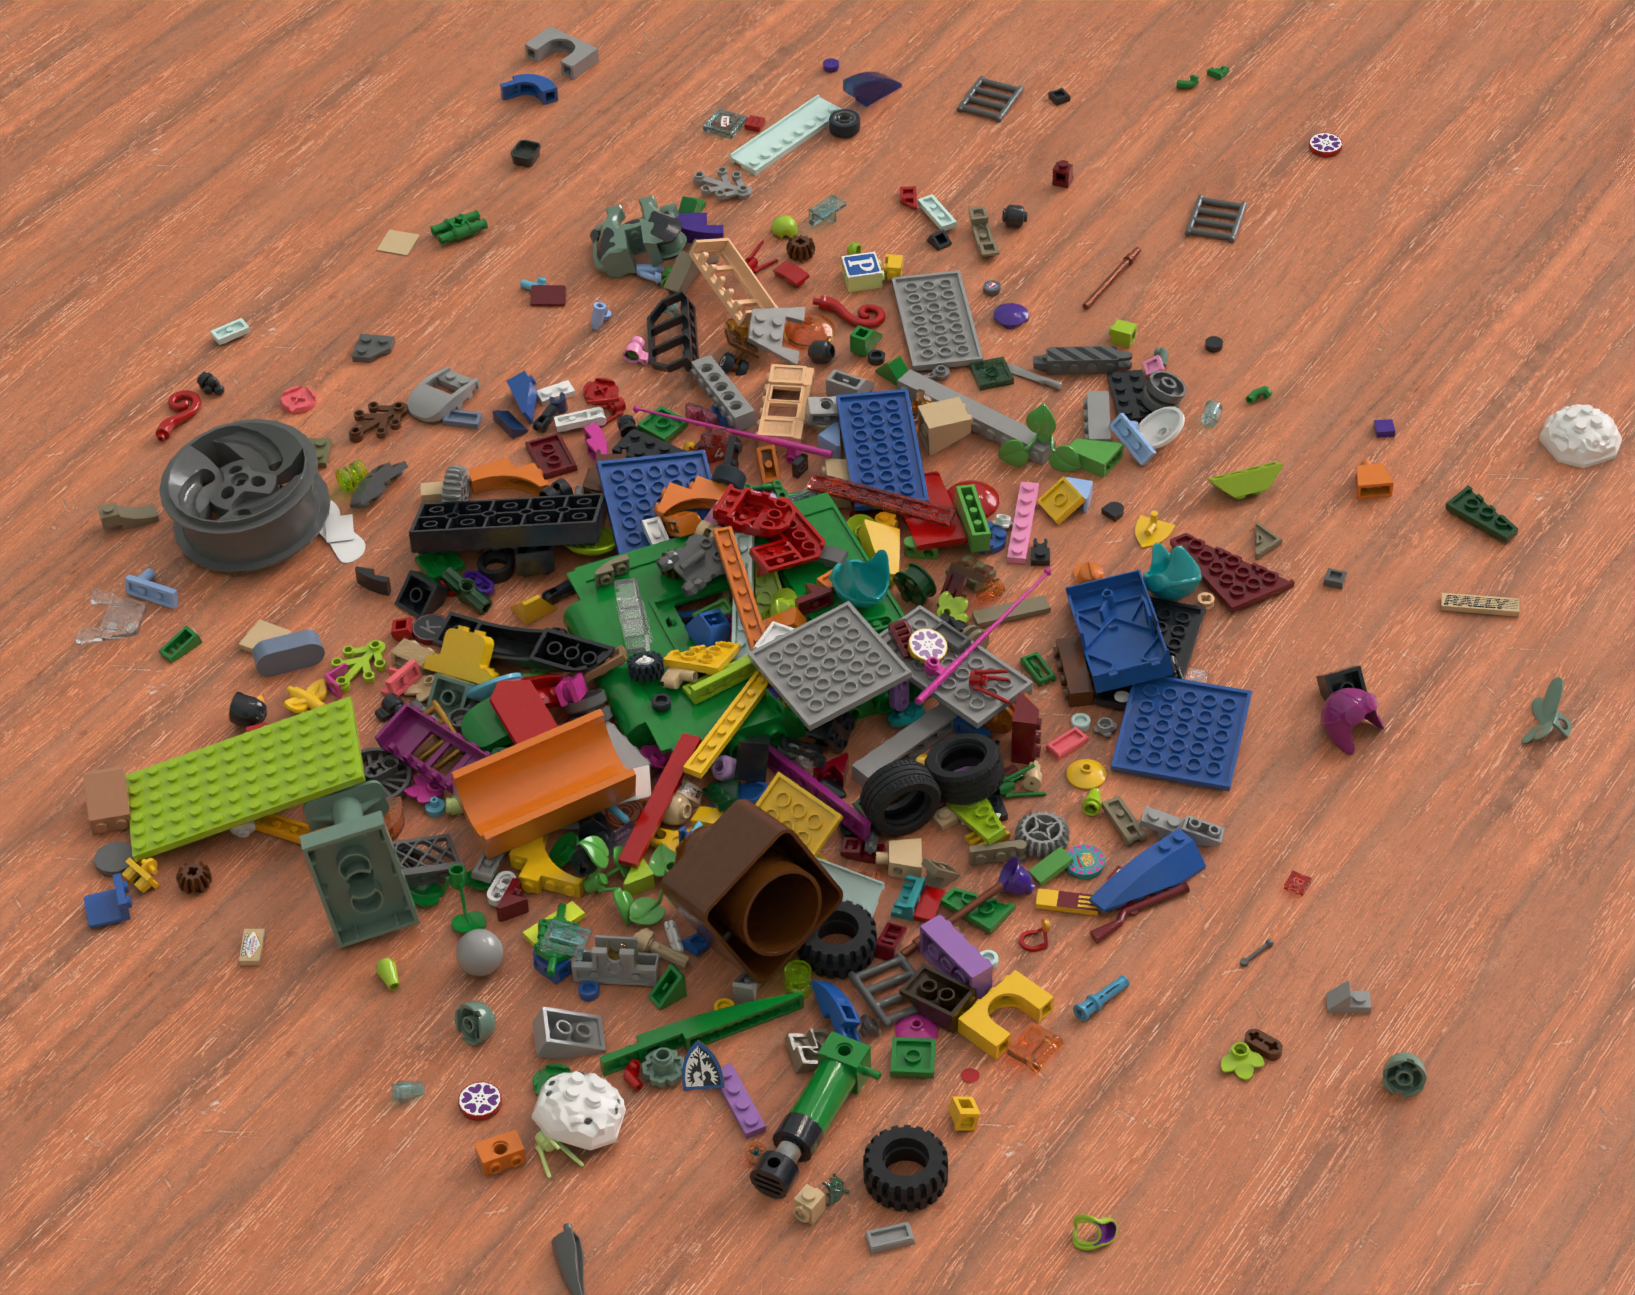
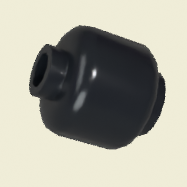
M1008 205L1003 209L1002 222H1005V225L1008 227H1022L1023 222H1027V212H1024V207L1021 205Z
M816 340L808 348V356L811 357L814 363H829L835 356V347L828 340Z

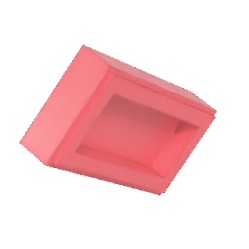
M1075 726L1048 743L1046 750L1057 760H1061L1088 743L1089 737Z

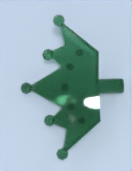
M835 1173L833 1174L835 1179L829 1178L831 1183H822L830 1191V1193H826V1196L830 1198L829 1203L826 1204L827 1207L840 1201L842 1193L849 1194L850 1190L843 1189L844 1182Z

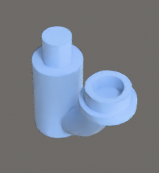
M652 263L637 264V276L656 281V284L661 283V273L664 272V266L653 268Z
M595 302L593 305L591 316L593 330H599L603 320H608L611 317V312L606 304L602 302Z

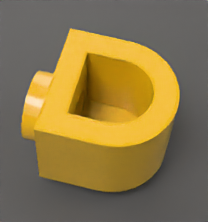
M880 512L875 516V522L895 528L898 527L895 514Z

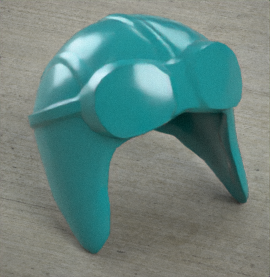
M1155 543L1152 549V562L1149 570L1143 572V580L1147 591H1150L1157 598L1178 601L1194 592L1200 580H1202L1199 565L1182 546L1174 547L1170 554L1162 544Z
M878 550L868 562L846 559L844 563H838L834 566L829 580L836 594L844 603L849 601L854 608H871L885 599L890 581L889 559L885 550Z

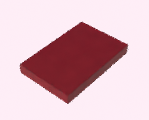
M560 433L525 442V447L538 469L541 468L544 480L578 471L577 465Z

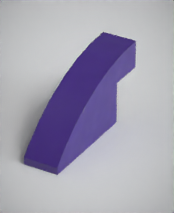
M679 213L677 218L682 224L681 232L687 237V243L692 244L694 239L724 238V225H708L707 213Z

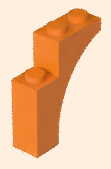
M508 458L468 469L470 489L474 495L490 490L513 489L539 497V491L546 486H550L548 480H544L541 468L538 469L535 463L515 468V465L511 464Z
M698 475L694 482L691 481L689 488L670 482L667 489L663 488L660 496L662 500L660 503H656L654 513H656V517L660 516L663 523V517L681 511L712 509L728 486Z

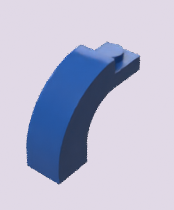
M540 75L512 76V81L500 84L501 98L503 100L522 95H531L537 97L543 105L558 101L556 85L550 79Z

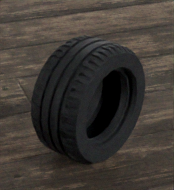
M962 733L943 739L930 750L925 759V767H927L940 788L941 800L949 804L967 805L984 800L998 790L1005 776L998 745L987 736L977 733ZM965 766H975L965 771L953 772Z
M898 760L879 768L867 779L861 791L860 806L867 819L871 822L872 827L878 833L894 837L904 836L920 829L932 819L940 804L941 791L924 764L913 760ZM912 791L907 797H905L900 802L889 805L894 799H896L900 795Z

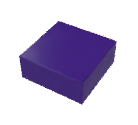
M1392 419L1374 420L1377 438L1395 437Z

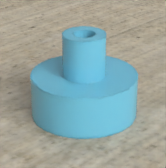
M431 797L430 802L425 803L426 814L432 818L441 817L445 813V802L441 798Z

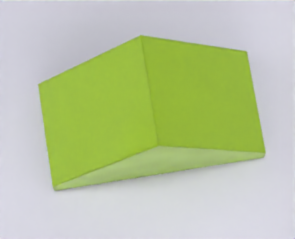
M644 858L638 869L630 868L623 883L624 890H627L632 896L655 888L654 873Z

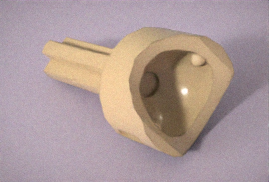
M644 928L633 936L637 937L638 952L658 953L660 957L681 967H686L690 956L655 941L654 931Z

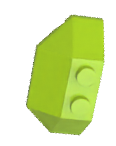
M1274 461L1207 478V482L1228 496L1235 499L1246 498L1247 494L1259 495L1263 493V490L1269 489L1283 465L1280 462Z

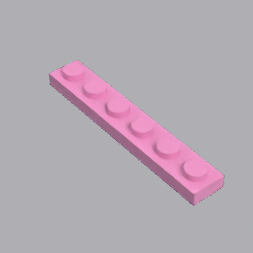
M1020 483L1007 554L1008 563L1026 564L1039 483Z

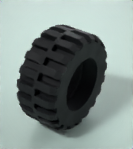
M846 900V902L842 901L838 908L798 950L802 964L806 965V968L811 972L815 971V974L820 977L823 975L827 976V979H834V977L845 979L851 971L857 973L867 969V965L869 966L873 962L874 956H876L877 928L875 920L871 917L868 910H863L861 905H854L849 900ZM831 934H844L853 938L844 944H829L821 940Z
M897 1125L892 1126L891 1130L885 1129L881 1131L880 1136L875 1135L870 1140L871 1143L866 1146L865 1154L863 1155V1176L866 1190L877 1203L882 1202V1206L888 1209L893 1207L895 1211L901 1212L903 1209L907 1210V1212H912L916 1208H919V1210L926 1208L928 1203L931 1205L937 1201V1197L942 1196L944 1188L948 1183V1157L946 1147L943 1146V1142L938 1137L934 1138V1133L929 1130L925 1132L919 1126L913 1128L911 1125H904V1127H898ZM899 1161H913L924 1167L919 1173L910 1176L897 1175L887 1168Z

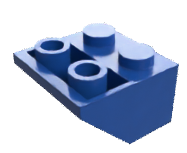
M720 608L699 613L684 627L688 632V636L697 646L705 645V648L715 646V642H730V622Z

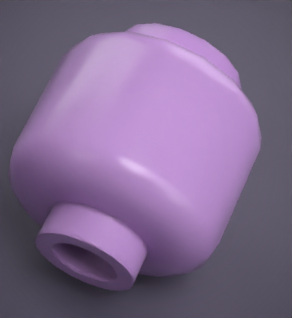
M727 755L717 757L711 768L714 778L719 781L734 778L736 759Z

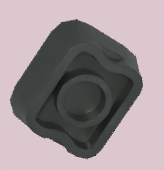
M529 140L518 141L510 153L513 163L527 168L532 167L540 156V143Z

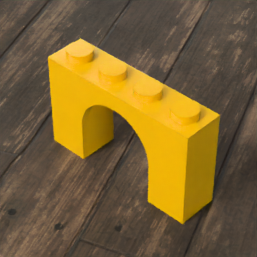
M1016 970L1010 975H1006L1001 983L996 987H992L982 999H978L969 1010L958 1018V1033L995 1060L1011 1047V1034L989 1017L995 1010L1003 1007L1018 1008L1040 1023L1053 1011L1054 997Z

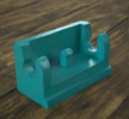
M908 875L905 877V880L911 881L914 884L903 883L899 897L893 905L894 908L891 911V916L913 921V914L925 888V877L919 878Z

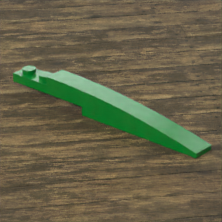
M797 992L742 1003L700 1014L636 1036L637 1043L599 1057L601 1072L605 1077L626 1069L631 1060H637L639 1063L646 1061L647 1054L663 1047L673 1050L684 1047L686 1052H688L697 1040L705 1045H709L804 1008L803 993Z

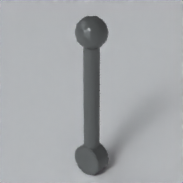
M1271 939L1266 940L1265 944L1249 957L1242 958L1240 965L1247 967L1250 960L1267 947H1272L1273 941Z

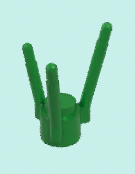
M1035 764L1004 777L1003 782L998 788L1000 795H1005L1006 799L1012 797L1046 796L1047 793H1012L1015 790L1014 782L1024 778L1023 773L1035 768Z

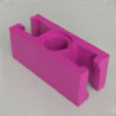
M580 672L573 678L570 676L563 678L555 687V691L560 705L563 707L568 705L570 701H574V703L579 702L587 693L588 688L583 674Z

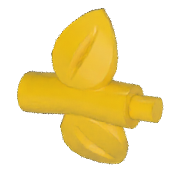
M325 680L315 681L306 691L299 687L289 686L286 692L290 694V699L283 703L286 709L297 714L306 712L308 708L312 710L326 705L322 702L327 695Z

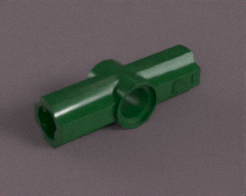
M450 567L445 570L441 580L458 594L457 597L460 602L468 603L479 614L484 615L492 606V601L476 588L473 580L465 579L454 568Z

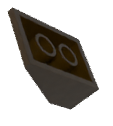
M924 963L899 990V993L935 1025L951 1033L958 1029V1018L977 1001L975 988Z

